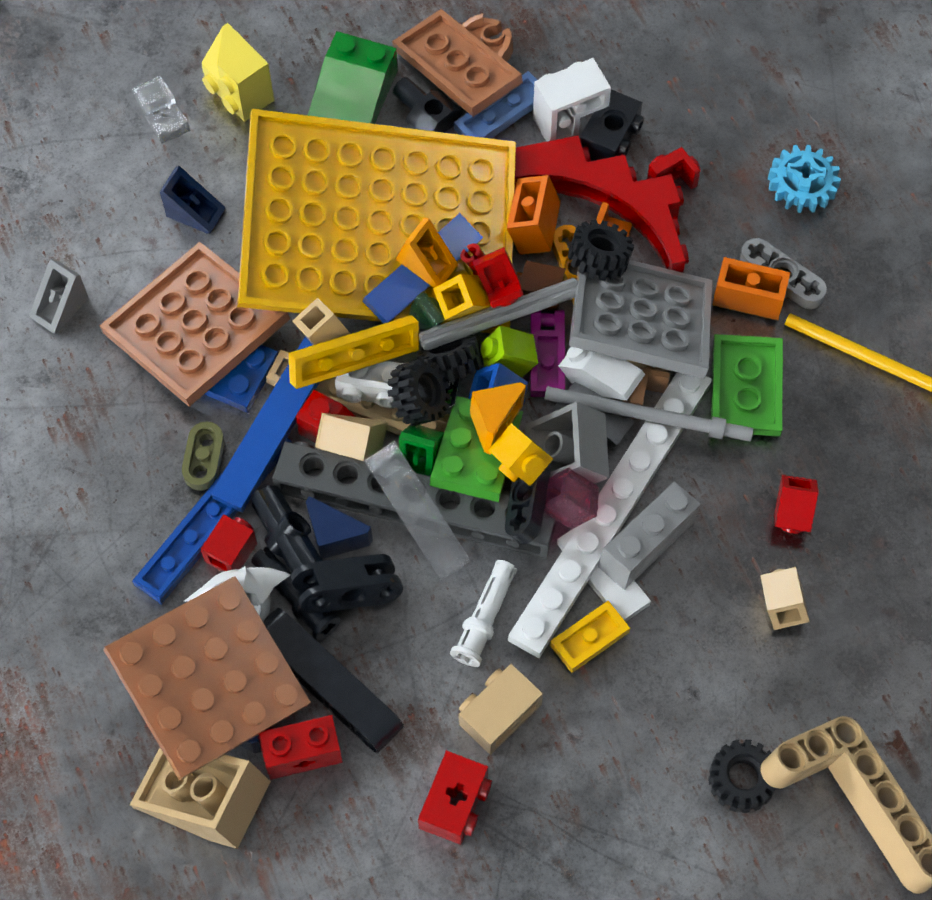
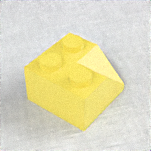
M229 23L225 24L201 63L204 73L202 81L211 94L217 93L222 98L225 108L231 114L236 113L245 122L250 118L252 109L262 110L274 102L269 65Z

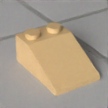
M159 748L130 806L208 841L238 849L271 781L250 761L225 754L179 780L163 751Z

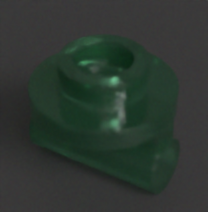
M425 291L414 298L415 301L410 307L409 316L412 315L419 321V329L427 330L436 327L445 320L438 301L429 297Z

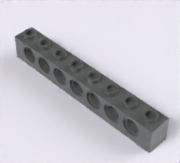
M284 442L272 478L274 486H278L282 495L307 500L310 496L328 506L547 559L557 523L558 507H554L546 501L540 533L532 542L520 544L505 531L510 492L502 491L499 502L430 486L431 475L418 474L413 469L405 466L393 468L382 465L375 459L361 461L315 449L312 445L305 442H296L295 444ZM314 468L323 470L317 476L307 475V472ZM349 476L357 479L352 484L340 482L343 478ZM379 485H387L390 487V489L384 493H379L374 490L375 487ZM413 493H421L425 496L419 501L408 499V496ZM447 501H454L459 506L454 509H445L442 507V504ZM482 509L490 510L493 513L487 518L476 515Z

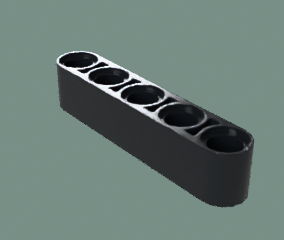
M281 608L275 609L263 621L298 682L372 751L378 754L404 728L401 720L391 709Z

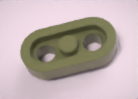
M206 421L196 424L188 435L182 464V475L185 483L194 490L210 488L219 475L225 441L221 428L213 422ZM205 440L213 441L210 446H202ZM199 471L207 472L203 478L195 477Z

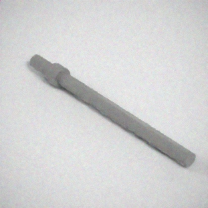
M547 386L544 400L568 405L577 401L598 411L709 433L708 437L723 439V436L749 442L752 439L753 428L726 423L724 418L712 416L711 420Z

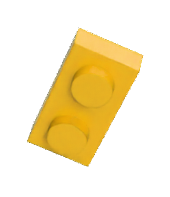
M606 601L550 641V646L568 670L573 673L630 633V627L612 604Z

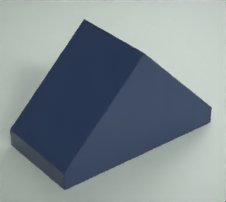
M180 166L174 168L160 190L166 217L206 234L211 233L226 208Z
M310 496L307 498V512L321 559L370 546L373 541L370 526Z

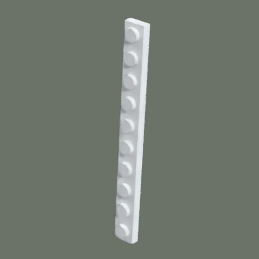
M677 372L654 408L693 415L709 390L712 379L707 376L704 379ZM645 421L509 633L508 641L537 658L541 657L598 566L603 548L617 536L684 428Z

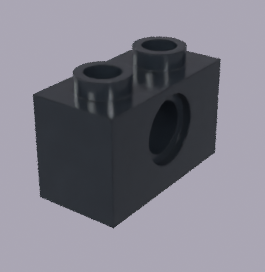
M611 89L609 106L593 112L580 135L581 145L588 148L590 160L595 161L620 155L627 156L631 146V141L629 140L632 134L638 135L644 123L645 117L641 116V101Z

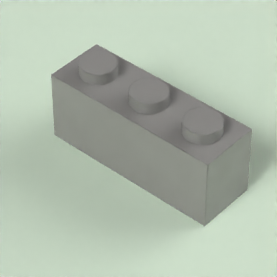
M674 481L603 548L598 568L625 590L694 524L701 503Z

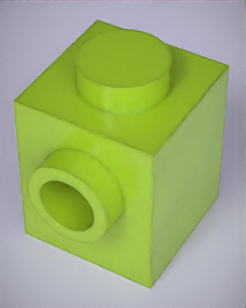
M499 326L481 343L484 367L501 363L522 378L538 364L533 334L510 327Z

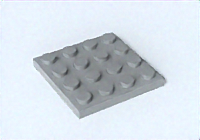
M633 260L629 261L623 276H617L615 280H610L607 276L606 280L602 281L599 280L597 275L592 279L588 277V272L584 274L577 272L578 283L574 298L569 346L705 379L709 369L712 280Z

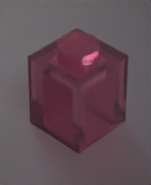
M567 468L549 478L544 513L573 529L597 517L599 487L570 468Z

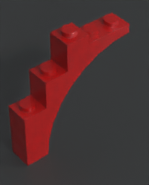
M579 135L516 147L515 187L517 179L549 175L557 194L585 199L600 206L602 202L609 203L610 211L627 222L632 223V226L647 239L660 257L665 269L684 272L685 264L689 263V255L686 245H680L678 238L680 235L678 214L680 206L684 205V197L681 187L675 186L672 174L637 181L635 169L633 166H628L625 155L591 161L588 148L582 147Z

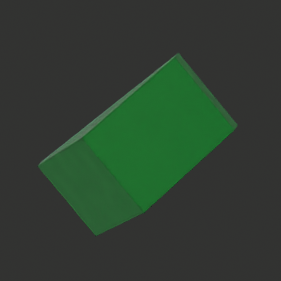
M410 424L401 432L399 437V466H405L413 469L418 474L430 476L444 432L421 425L411 426Z

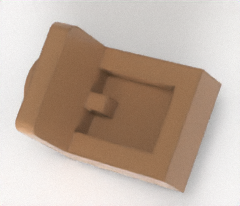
M637 366L645 373V376L628 400L622 401L643 406L646 390L664 393L668 387L669 372L662 371L658 367Z

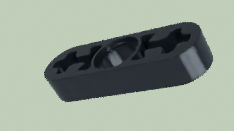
M552 461L531 486L520 478L515 482L512 481L505 531L520 544L532 542L541 531ZM534 487V491L531 494V496L527 500L523 501V497L526 494V492Z

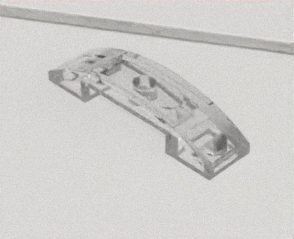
M395 441L364 460L440 580L445 579L471 562Z

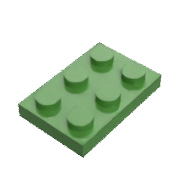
M714 334L711 420L712 416L724 418L726 423L753 428L752 435L780 437L782 433L783 338Z
M456 396L455 405L452 406L430 477V486L499 502L506 475L498 469L502 463L493 454L485 453L470 416L471 399ZM520 411L512 422L518 429H520L523 411Z

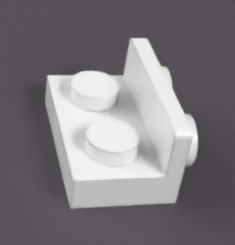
M384 361L336 376L335 388L337 397L352 403L367 401L376 403L384 408H392L390 403L394 399L393 397H388V390H392V387L387 385L388 379L393 378L390 375L392 370H395L396 366L404 363Z

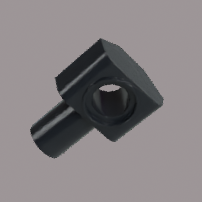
M403 77L394 86L393 95L411 109L406 121L413 129L445 133L454 126L455 121L461 118L462 109L441 91L429 92L427 94L408 77Z

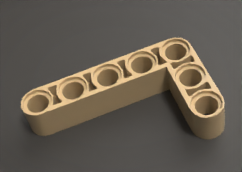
M847 716L837 717L780 744L762 762L761 774L763 779L770 786L779 789L790 786L828 768L902 884L909 891L916 894L925 893L932 887V835L861 726L854 719Z

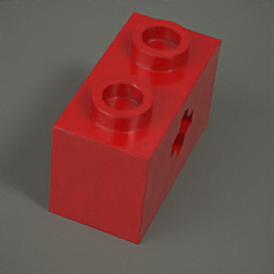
M332 715L259 733L264 762L270 780L343 763Z
M446 750L419 815V829L461 845L465 835L471 837L479 815L474 813L479 800L486 801L492 785V780L487 779L488 766ZM459 792L463 794V800H459L456 806L452 805L451 798H455Z

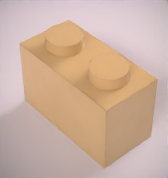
M512 664L504 671L497 669L485 682L487 687L478 696L475 694L470 695L459 707L461 711L459 713V725L490 755L542 705L543 693Z

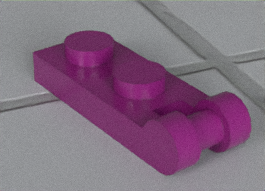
M540 310L531 313L530 334L534 335L538 364L530 370V397H545L547 386L565 390V374L559 368V364L565 358V310H554V313H541ZM541 327H554V330H541Z

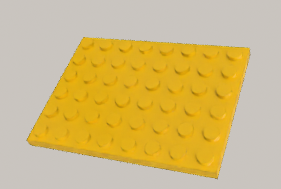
M252 109L249 127L237 307L301 313L314 300L319 298L336 317L381 322L362 301L365 296L402 265L395 259L406 240L424 217L429 218L437 232H439L460 213L482 235L483 238L478 245L485 255L504 247L512 263L513 240L507 230V224L515 188L516 142ZM460 259L457 262L458 266L446 281L459 274L473 275V271ZM432 286L392 320L412 315L419 321V326L436 327L452 321L444 319ZM510 321L481 332L492 333L499 326L510 327Z

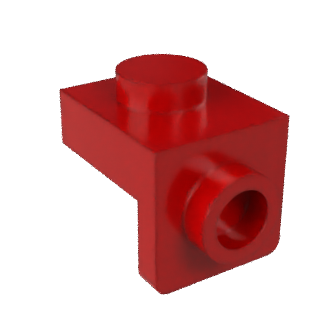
M680 147L667 155L662 154L653 159L649 164L647 179L672 174L673 180L681 177L692 190L698 186L701 170L695 157L689 156Z
M504 247L473 260L474 268L487 293L492 308L509 306L516 302L519 297L523 296L520 280Z

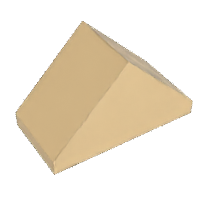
M322 413L315 447L361 461L379 457L382 453L388 422Z

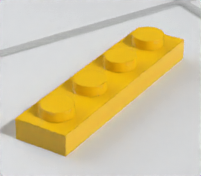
M410 315L290 352V383L296 389L419 351V321Z

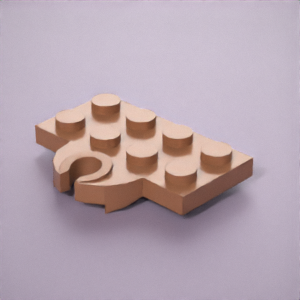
M440 9L392 41L393 47L397 48V53L473 117L523 83L522 74L507 62L514 50L510 29L503 30L502 35L497 39H488L491 36L499 35L502 31L501 21L484 18L483 13L473 16L460 24L444 10Z

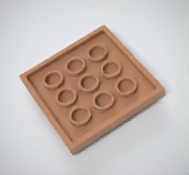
M198 242L99 326L103 334L190 407L287 323L290 317L288 312L237 307L240 273L204 244Z
M236 576L104 647L105 654L179 780L254 738L262 731H266L304 709L311 703Z

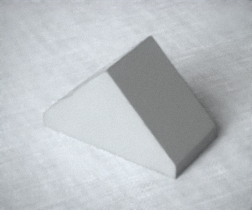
M50 259L29 317L52 333H58L89 299L81 276L57 259Z

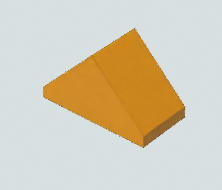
M425 217L406 240L395 259L433 288L446 282L458 266L457 261L430 219Z
M519 382L472 392L470 416L485 453L491 455L488 450L514 421L522 409L526 391L525 384Z

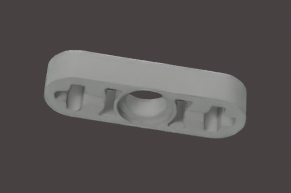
M752 238L744 243L740 261L762 266L768 264L770 268L777 269L783 267L790 270L792 277L787 285L785 294L787 298L804 309H816L823 303L827 287L820 277L763 239ZM762 253L761 257L757 256L755 259L750 257V254ZM797 278H800L801 282L797 283L796 288H794ZM811 288L816 290V294L812 293L810 296L804 294L805 290L809 291Z

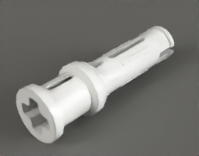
M497 560L495 562L491 576L486 583L472 617H468L462 624L464 631L457 646H453L450 651L451 656L462 664L479 667L482 662L480 655L487 640H491L494 635L492 625L511 581L517 572V568H514V565L504 560Z

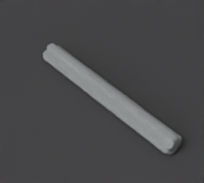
M571 278L523 295L509 306L489 307L421 331L419 333L421 346L424 350L428 351L575 298L578 282L575 278Z

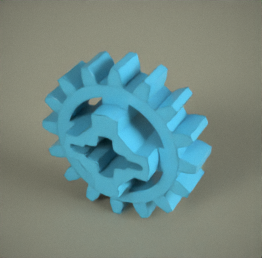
M793 145L791 154L784 149L781 151L780 158L773 159L768 174V180H770L769 191H776L774 199L776 202L783 199L786 200V209L796 205L798 213H801L804 207H808L811 213L816 210L817 204L826 208L829 199H835L841 182V178L838 177L839 166H832L834 159L832 156L823 158V149L821 148L814 153L811 152V145H807L805 151H800L797 145Z

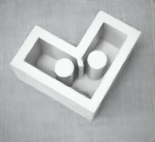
M594 58L584 62L573 63L564 70L554 74H546L539 80L534 81L533 120L546 142L579 135L581 117L609 106L611 86Z

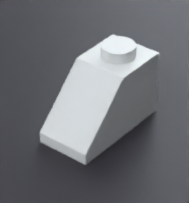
M572 346L559 364V368L572 384L574 382L579 383L602 397L626 401L645 376V373L640 368L625 359L585 351Z

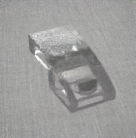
M161 76L131 88L141 110L161 144L191 131L188 121L176 105L172 92Z

